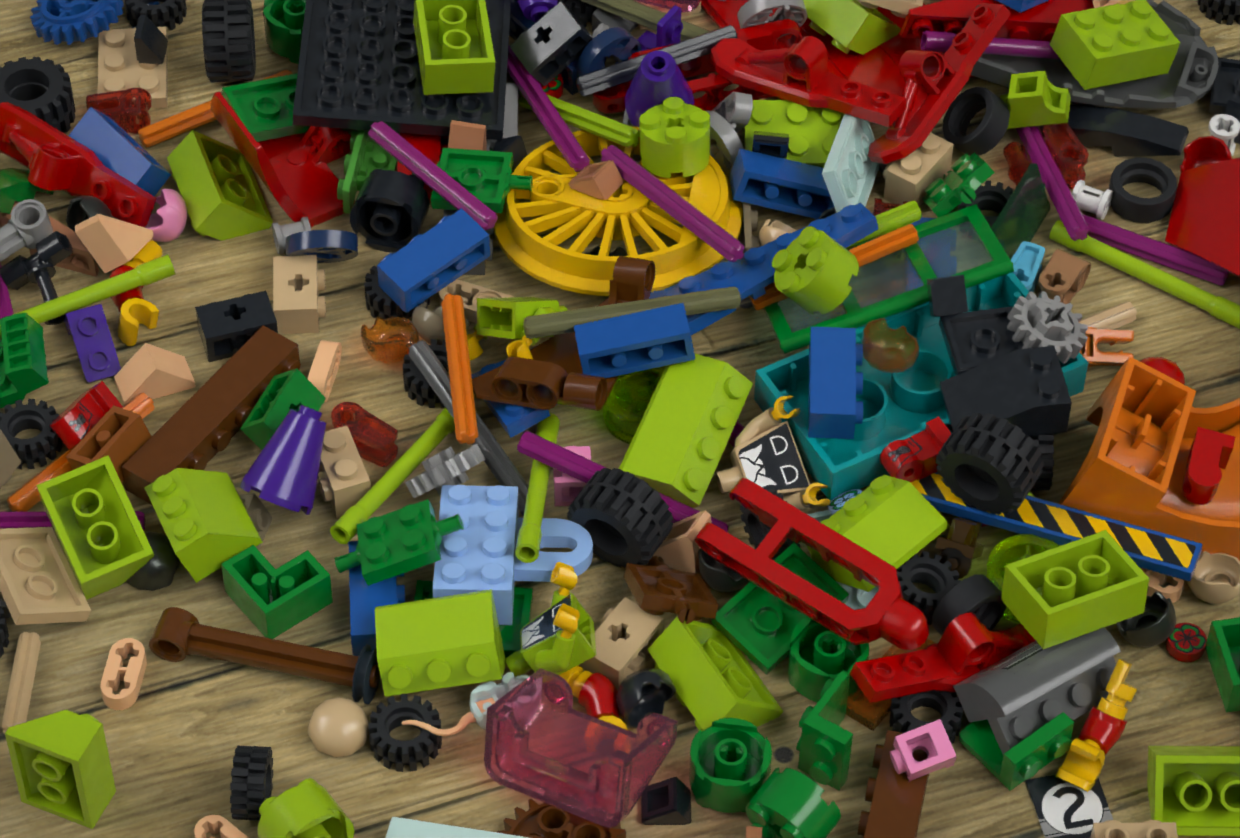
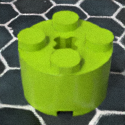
M668 97L664 99L663 104L648 109L640 116V156L642 165L647 171L664 178H671V173L683 172L684 178L696 175L707 167L710 156V115L708 112L694 105L684 103L683 99L679 97Z
M813 226L804 228L800 235L786 249L778 251L772 260V267L775 269L774 283L776 288L809 314L813 315V312L816 311L826 314L838 307L852 290V287L848 285L852 274L857 277L859 271V264L855 255L824 231L817 230Z
M312 778L301 781L297 786L286 790L278 797H269L259 808V814L261 815L257 829L259 838L354 837V826L351 820L328 791Z

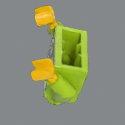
M535 297L477 298V324L473 327L475 332L467 335L470 360H474L483 353V349L478 341L482 338L487 340L489 337L515 339L506 347L508 357L533 360L528 347L536 345L540 338L553 337L554 335L527 338L523 328L524 318L568 311V309L564 305H559L558 300Z
M562 562L555 564L550 581L559 585L560 588L554 591L551 607L523 626L520 630L521 649L505 658L509 670L515 677L524 675L533 669L537 675L544 677V681H548L597 655L594 621L574 594L570 593V590L574 589L578 580L572 566Z

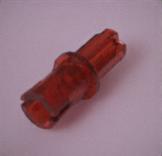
M1011 142L1003 149L1004 157L1009 166L1008 176L1011 181L1015 182L1022 200L1036 199L1039 192L1034 177L1035 166L1028 160L1024 144L1020 145L1019 142Z

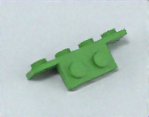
M353 130L351 133L350 150L352 154H346L344 175L346 176L345 179H339L337 188V199L343 200L344 213L350 214L357 191H360L365 179L373 170L397 171L398 161L368 136L369 130Z

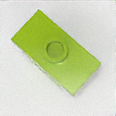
M1045 71L1011 74L1009 93L1000 95V99L1008 105L1010 113L1007 129L1068 123L1071 101L1068 88H1059L1051 84Z

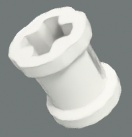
M1228 114L1215 115L1209 122L1210 136L1223 140L1233 156L1236 147L1234 138L1240 132V123L1235 117Z
M1079 180L1073 189L1072 195L1079 209L1096 214L1097 219L1103 220L1109 210L1113 191L1107 189L1104 192L1087 186L1085 181Z

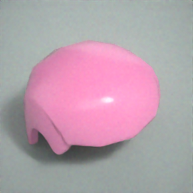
M163 188L161 195L156 197V202L159 203L160 208L157 209V213L151 214L146 228L153 230L154 237L151 240L171 242L177 239L184 230L187 221V207L185 200L178 192L173 189Z

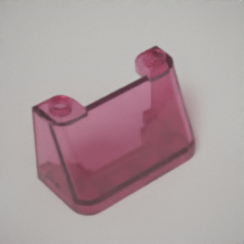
M540 668L487 708L484 751L485 769L488 775L500 785L601 826L615 827L630 814L674 746L678 721L661 714L652 713L646 715L639 722L637 734L572 709L573 694L570 685L559 675Z

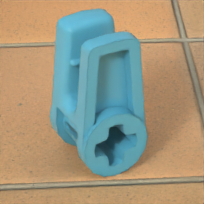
M1023 241L1011 259L1014 265L1013 273L1029 292L1032 291L1034 293L1040 273L1042 272L1041 263L1045 254V248L1035 243Z

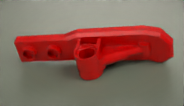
M981 3L972 12L970 20L962 31L953 38L952 44L944 56L935 51L912 49L902 55L899 69L906 82L902 97H906V110L888 128L885 134L870 144L867 156L872 162L887 164L905 158L923 144L969 80L972 69L1011 15L1004 4Z
M806 36L798 44L795 43L790 48L765 51L752 47L740 38H723L711 49V58L715 71L732 83L807 107L832 109L886 127H890L906 110V97L860 84L857 81L847 80L829 72L827 48L820 39L814 36Z
M9 102L0 103V153L7 155L30 170L28 176L30 183L45 190H63L71 196L96 197L108 206L112 216L144 228L147 227L157 200L156 197L104 166L92 150L29 111Z
M964 613L954 618L948 624L938 643L930 644L922 650L856 662L850 675L870 703L930 690L956 692L953 686L1036 640L1021 623L1009 629L994 632L989 631L984 624H981L975 614Z

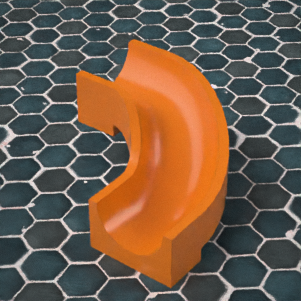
M1129 356L1088 412L1086 420L1099 426L1081 468L1059 501V504L1202 544V552L1207 551L1210 554L1226 553L1237 557L1240 561V398L1216 407H1192L1196 393L1194 389ZM1198 427L1235 436L1234 447L1225 469L1220 468L1222 478L1215 497L1210 503L1204 505L1189 502L1182 493L1189 451Z

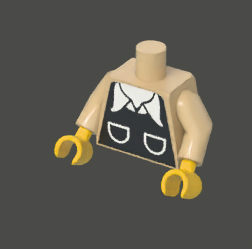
M793 396L779 397L774 403V408L770 407L753 418L737 436L735 448L729 455L733 467L715 473L716 483L721 494L730 492L740 478H746L766 490L776 489L777 493L783 495L784 501H787L799 510L807 509L811 504L819 507H826L830 504V499L817 500V492L828 486L821 483L810 484L788 421L782 422V418H793L800 413V408L792 410L789 414L784 409L785 402Z

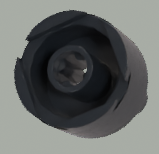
M373 170L365 179L350 212L352 230L356 235L360 232L366 238L365 243L374 249L384 252L399 251L408 245L415 236L419 235L429 211L430 202L424 189V182L416 175H407L392 170Z

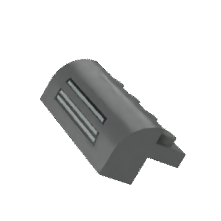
M1105 628L1044 650L1037 641H1034L957 683L953 687L968 721L974 722L987 719L999 748L1004 755L1005 752L1062 712L1074 720L1090 711L1093 706L1097 707L1101 697L1107 698L1109 692L1105 688L1116 666L1113 656L1121 652L1115 639Z

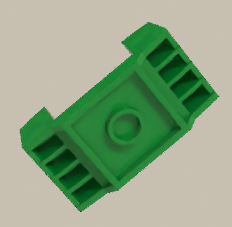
M27 313L14 314L0 319L2 340H0V409L8 404H15L17 400L22 399L23 401L26 394L49 383L43 327Z

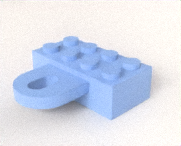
M442 485L439 521L459 514L464 529L444 535L439 547L441 560L435 562L433 598L492 589L499 625H512L515 581L551 582V574L557 562L572 566L577 576L584 573L590 566L593 558L591 535L581 525L559 518L542 519L540 549L570 548L573 551L543 552L539 550L538 558L531 563L522 562L516 557L518 533L523 518H519L518 486Z

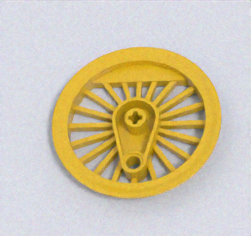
M584 130L572 132L590 159V164L594 163L590 158L591 156L601 155L602 158L601 151L603 148L607 149L610 145H615L630 158H633V154L640 155V136L638 138L639 144L636 147H625ZM553 140L532 151L519 163L512 175L533 176L532 191L511 189L505 198L502 214L496 213L498 216L494 226L496 239L505 255L518 268L548 285L581 294L609 296L610 280H613L615 263L619 257L609 256L612 240H624L628 255L626 257L654 261L655 280L651 292L664 290L679 283L685 277L695 276L709 270L725 258L685 226L681 228L674 223L682 224L624 179L623 185L606 200L571 189L569 183L579 172H575L569 166ZM711 155L709 156L707 167L696 175L684 178L683 172L671 173V178L654 175L730 235L738 239L743 221L742 202L733 200L729 178ZM555 170V171L559 172V173L562 174V175L555 174V173H552V172H549V171ZM521 199L530 200V202L519 203ZM532 217L533 220L523 222L521 218ZM559 227L543 238L537 235V233ZM651 227L678 243L667 247ZM576 233H581L569 249L558 246ZM641 235L654 252L638 255L633 237ZM595 236L602 238L598 255L583 253Z

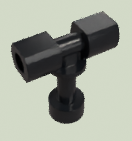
M57 231L36 244L37 252L30 257L25 258L19 255L0 268L1 276L7 286L18 290L30 282L38 284L44 303L58 298L51 280L56 274L54 266L73 254V248L67 236ZM65 315L46 321L44 323L47 325H57L63 323L65 320Z

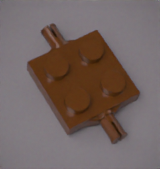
M657 555L651 557L648 566L626 564L623 578L643 611L652 615H663L664 612L675 613L683 624L684 620L686 624H689L693 620H701V617L715 619L719 604L699 573L670 568L664 563L661 556L657 558Z

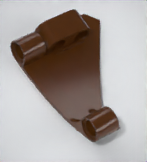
M619 256L615 263L613 280H610L609 297L598 306L649 299L655 280L654 261ZM575 332L554 335L531 349L530 352L533 360L510 357L505 360L503 365L472 379L473 392L477 399L541 410H550L556 404L600 411L619 376L604 378L583 374Z

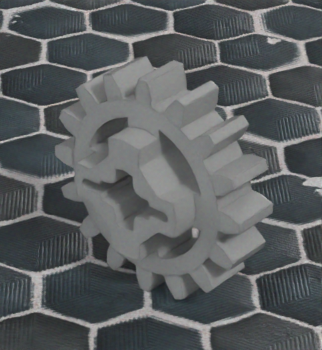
M1032 291L1027 294L1026 298L1020 296L1007 316L1010 320L1007 329L1015 332L1012 340L1015 342L1022 341L1024 344L1022 349L1055 346L1058 359L1063 364L1067 363L1070 357L1075 359L1088 339L1085 335L1088 326L1079 323L1083 317L1082 314H1073L1071 312L1073 305L1071 303L1063 304L1060 302V296L1058 295L1053 300L1049 299L1044 291L1041 292L1039 297Z

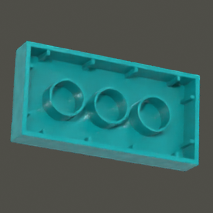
M1013 272L967 288L968 312L1013 307L1020 296L1026 298L1029 291ZM929 302L856 328V343L863 344L862 366H856V372H863L862 395H856V401H863L862 424H855L854 439L808 437L809 348L755 371L754 400L763 412L770 407L774 408V403L779 397L788 395L793 397L785 402V411L789 414L792 410L800 408V413L796 417L782 418V422L788 421L804 468L816 483L828 486L821 490L830 499V502L846 491L861 489L870 485L874 479L884 474L890 476L880 463L881 452L893 441L905 440L925 430L926 422L939 416L952 433L940 390V382L955 376L939 326L940 317H932L930 315ZM1079 352L1075 359L1070 357L1067 363L1063 364L1059 360L1070 397L1084 390L1088 362Z

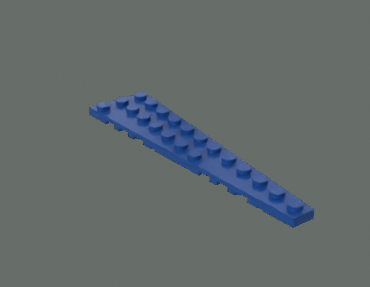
M861 202L856 205L846 206L840 212L824 219L814 220L808 225L813 226L817 230L824 231L844 248L879 229L876 217ZM804 228L792 233L783 234L776 240L761 247L751 248L744 253L742 259H738L736 262L717 263L711 269L695 276L685 277L671 287L651 292L649 299L735 286L740 292L741 300L748 296L755 300L766 294L764 287L774 282L775 269L772 267V260L775 254L782 249H786L800 235ZM736 308L687 315L691 336L736 311ZM505 360L484 366L480 371L471 374L472 379L503 365ZM484 400L510 438L550 416L549 410Z

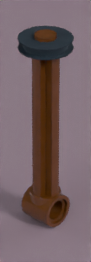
M169 607L162 612L149 641L151 651L161 659L170 662H180L186 658V655L194 654L352 687L354 702H359L363 697L365 704H370L373 700L381 677L377 662V649L375 648L372 651L371 646L368 644L362 648L358 657L199 624V621L192 613L178 607Z

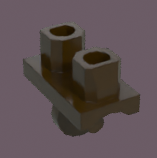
M962 517L953 518L949 533L939 536L935 545L937 549H945L940 554L942 557L940 563L944 564L949 561L952 564L950 572L957 570L959 573L958 579L964 578L969 574L972 568V559L981 557L985 546L977 543L982 523Z

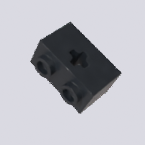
M560 1L555 7L549 9L530 29L521 33L518 39L509 47L527 71L543 86H546L581 55L593 37L577 16Z
M266 291L195 307L198 331L208 362L232 357L263 325L278 333L277 321Z

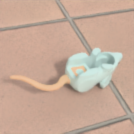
M508 672L503 676L499 684H496L494 681H488L477 686L470 694L471 711L462 716L459 723L450 729L435 728L417 720H405L401 723L402 725L420 727L438 736L455 735L470 723H477L482 729L491 732L502 729L515 717L524 724L533 713L535 702L544 684V677L540 675H520L514 677L512 672Z

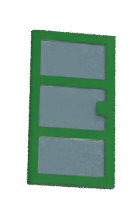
M975 204L914 226L919 236L917 243L859 267L857 277L852 274L848 283L852 287L849 295L838 307L829 313L821 314L816 311L813 312L814 315L809 314L789 298L777 301L763 309L780 344V349L786 354L809 345L811 326L858 328L928 303L927 279L964 275L965 289L1014 272V265L980 209ZM872 238V239L863 241V242H861V243L855 244V247H857V246H859V245H861V244H864V243H866V242H868V241H871V240H873V239H875V238Z

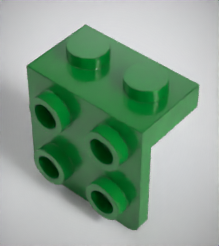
M844 670L839 673L835 680L832 678L827 680L821 690L818 703L815 707L808 706L799 721L802 733L796 746V750L799 751L798 769L809 774L816 782L829 785L839 791L848 779L853 733L839 726L846 715L850 674Z
M1062 712L1005 752L1004 755L999 748L987 719L974 721L962 729L959 741L1011 791L1068 751L1072 743L1071 736L1074 721Z

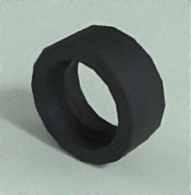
M973 87L965 90L955 98L944 116L942 127L944 138L953 143L955 148L969 156L974 152L978 156L986 154L999 143L1008 128L1010 117L1008 105L987 88ZM986 108L985 116L976 130L966 135L972 118L979 111Z
M1141 157L1124 160L1115 167L1111 174L1109 190L1113 191L1110 205L1113 211L1122 218L1136 223L1159 221L1167 216L1173 207L1177 191V178L1172 170L1160 161ZM1133 182L1147 183L1155 186L1162 194L1153 198H1139L1124 190L1123 186Z
M984 574L970 576L955 585L941 599L932 616V626L942 636L946 627L954 618L964 613H973L980 623L984 624L991 631L1000 621L1007 607L1001 600L1002 592Z

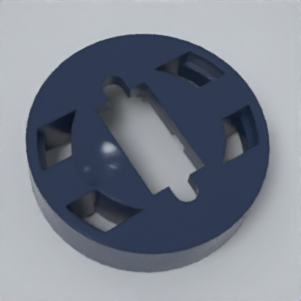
M614 27L601 32L582 51L577 63L578 77L603 69L604 62L602 60L606 56L610 57L613 54L621 59L622 62L628 60L633 53L641 51L639 41L621 27Z
M311 230L294 233L286 237V256L317 255V263H334L350 260L358 256V237L352 232L342 230Z

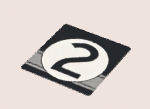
M1055 775L1026 780L1045 838H1090L1093 823L1113 820L1099 778L1088 792L1055 777Z

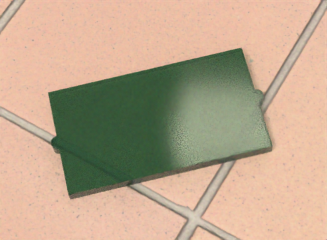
M1034 163L1029 165L991 228L1010 260L1023 241H1032L1051 209L1045 191L1046 184L1042 181L1038 165Z

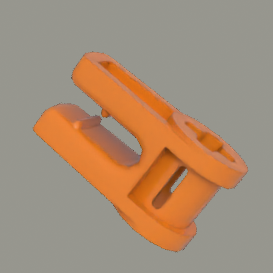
M1088 327L1085 332L1088 339L1080 350V353L1088 362V367L1122 366L1129 356L1134 358L1132 353H1125L1122 350L1118 352H1102L1097 348V344H1110L1112 346L1114 344L1130 343L1134 339V331Z

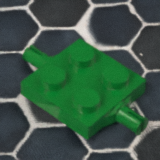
M443 148L441 159L437 163L439 168L495 213L502 214L505 198L511 189L532 191L533 176L512 175L514 163L512 152ZM432 191V209L457 210L437 192Z
M975 152L971 156L965 154L960 157L951 167L954 171H948L947 176L944 174L943 179L941 177L936 179L926 188L925 192L927 195L922 200L938 217L947 215L962 202L971 204L970 200L974 201L976 198L974 191L995 173Z
M429 499L409 504L396 511L356 524L358 534L356 551L335 557V564L339 573L361 565L362 576L369 586L441 560L439 547L443 536L463 530L464 525L459 514L437 521Z

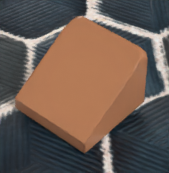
M452 120L448 148L487 151L486 125Z
M608 160L587 165L570 181L569 186L571 189L606 200L623 185L624 181L614 161Z

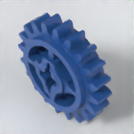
M37 0L38 7L31 9L33 15L30 16L38 38L43 37L44 42L53 40L55 45L61 42H67V45H71L76 41L85 42L88 38H96L100 32L110 30V23H118L117 16L124 13L122 9L124 3L123 0Z

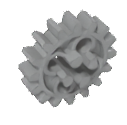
M478 444L472 445L455 454L450 446L421 462L426 471L406 481L405 484L413 498L433 488H436L440 496L442 485H460L468 481L469 478L465 471L484 461L485 457Z

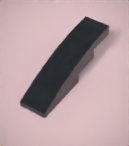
M1070 105L1068 123L1040 126L1043 137H1076L1079 147L1111 146L1114 157L1180 156L1189 134L1188 127L1153 116L1120 109L1086 105Z

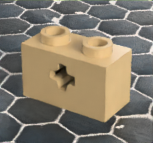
M317 255L273 257V312L277 321L278 334L319 333V318H326L325 296H319V291L326 290L325 269H318Z
M624 597L616 608L611 607L604 614L599 628L595 631L597 655L580 664L583 671L587 670L593 674L596 672L603 674L612 681L618 690L621 682L628 675L639 671L650 658L651 654L647 649L662 634L664 618L643 611L637 603Z

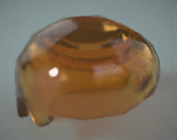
M377 317L370 329L366 325L361 327V339L365 351L373 360L386 365L403 361L405 354L409 355L410 346L419 342L418 331L413 323L406 318L392 317L383 319Z
M880 318L868 322L863 329V357L871 367L882 372L898 373L914 365L919 356L920 349L917 339L907 332L905 326L891 329L888 327L886 319Z

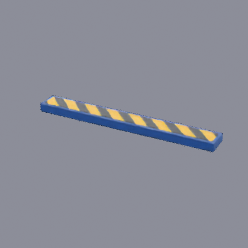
M938 472L918 481L910 482L937 511L1058 545H1064L1106 530L1140 568L1190 582L1202 552V544L1028 495L1017 510H1013L1012 513L1004 514L1001 512L998 515L992 514L989 511L983 512L972 505L966 504L961 498L956 497L951 492V489L941 480L943 477Z

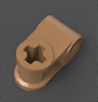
M1056 249L1047 266L1040 273L1038 279L1040 290L1036 296L1039 297L1041 292L1044 291L1049 299L1053 300L1058 295L1060 296V302L1065 305L1070 303L1075 294L1084 286L1090 273L1091 263L1063 250Z

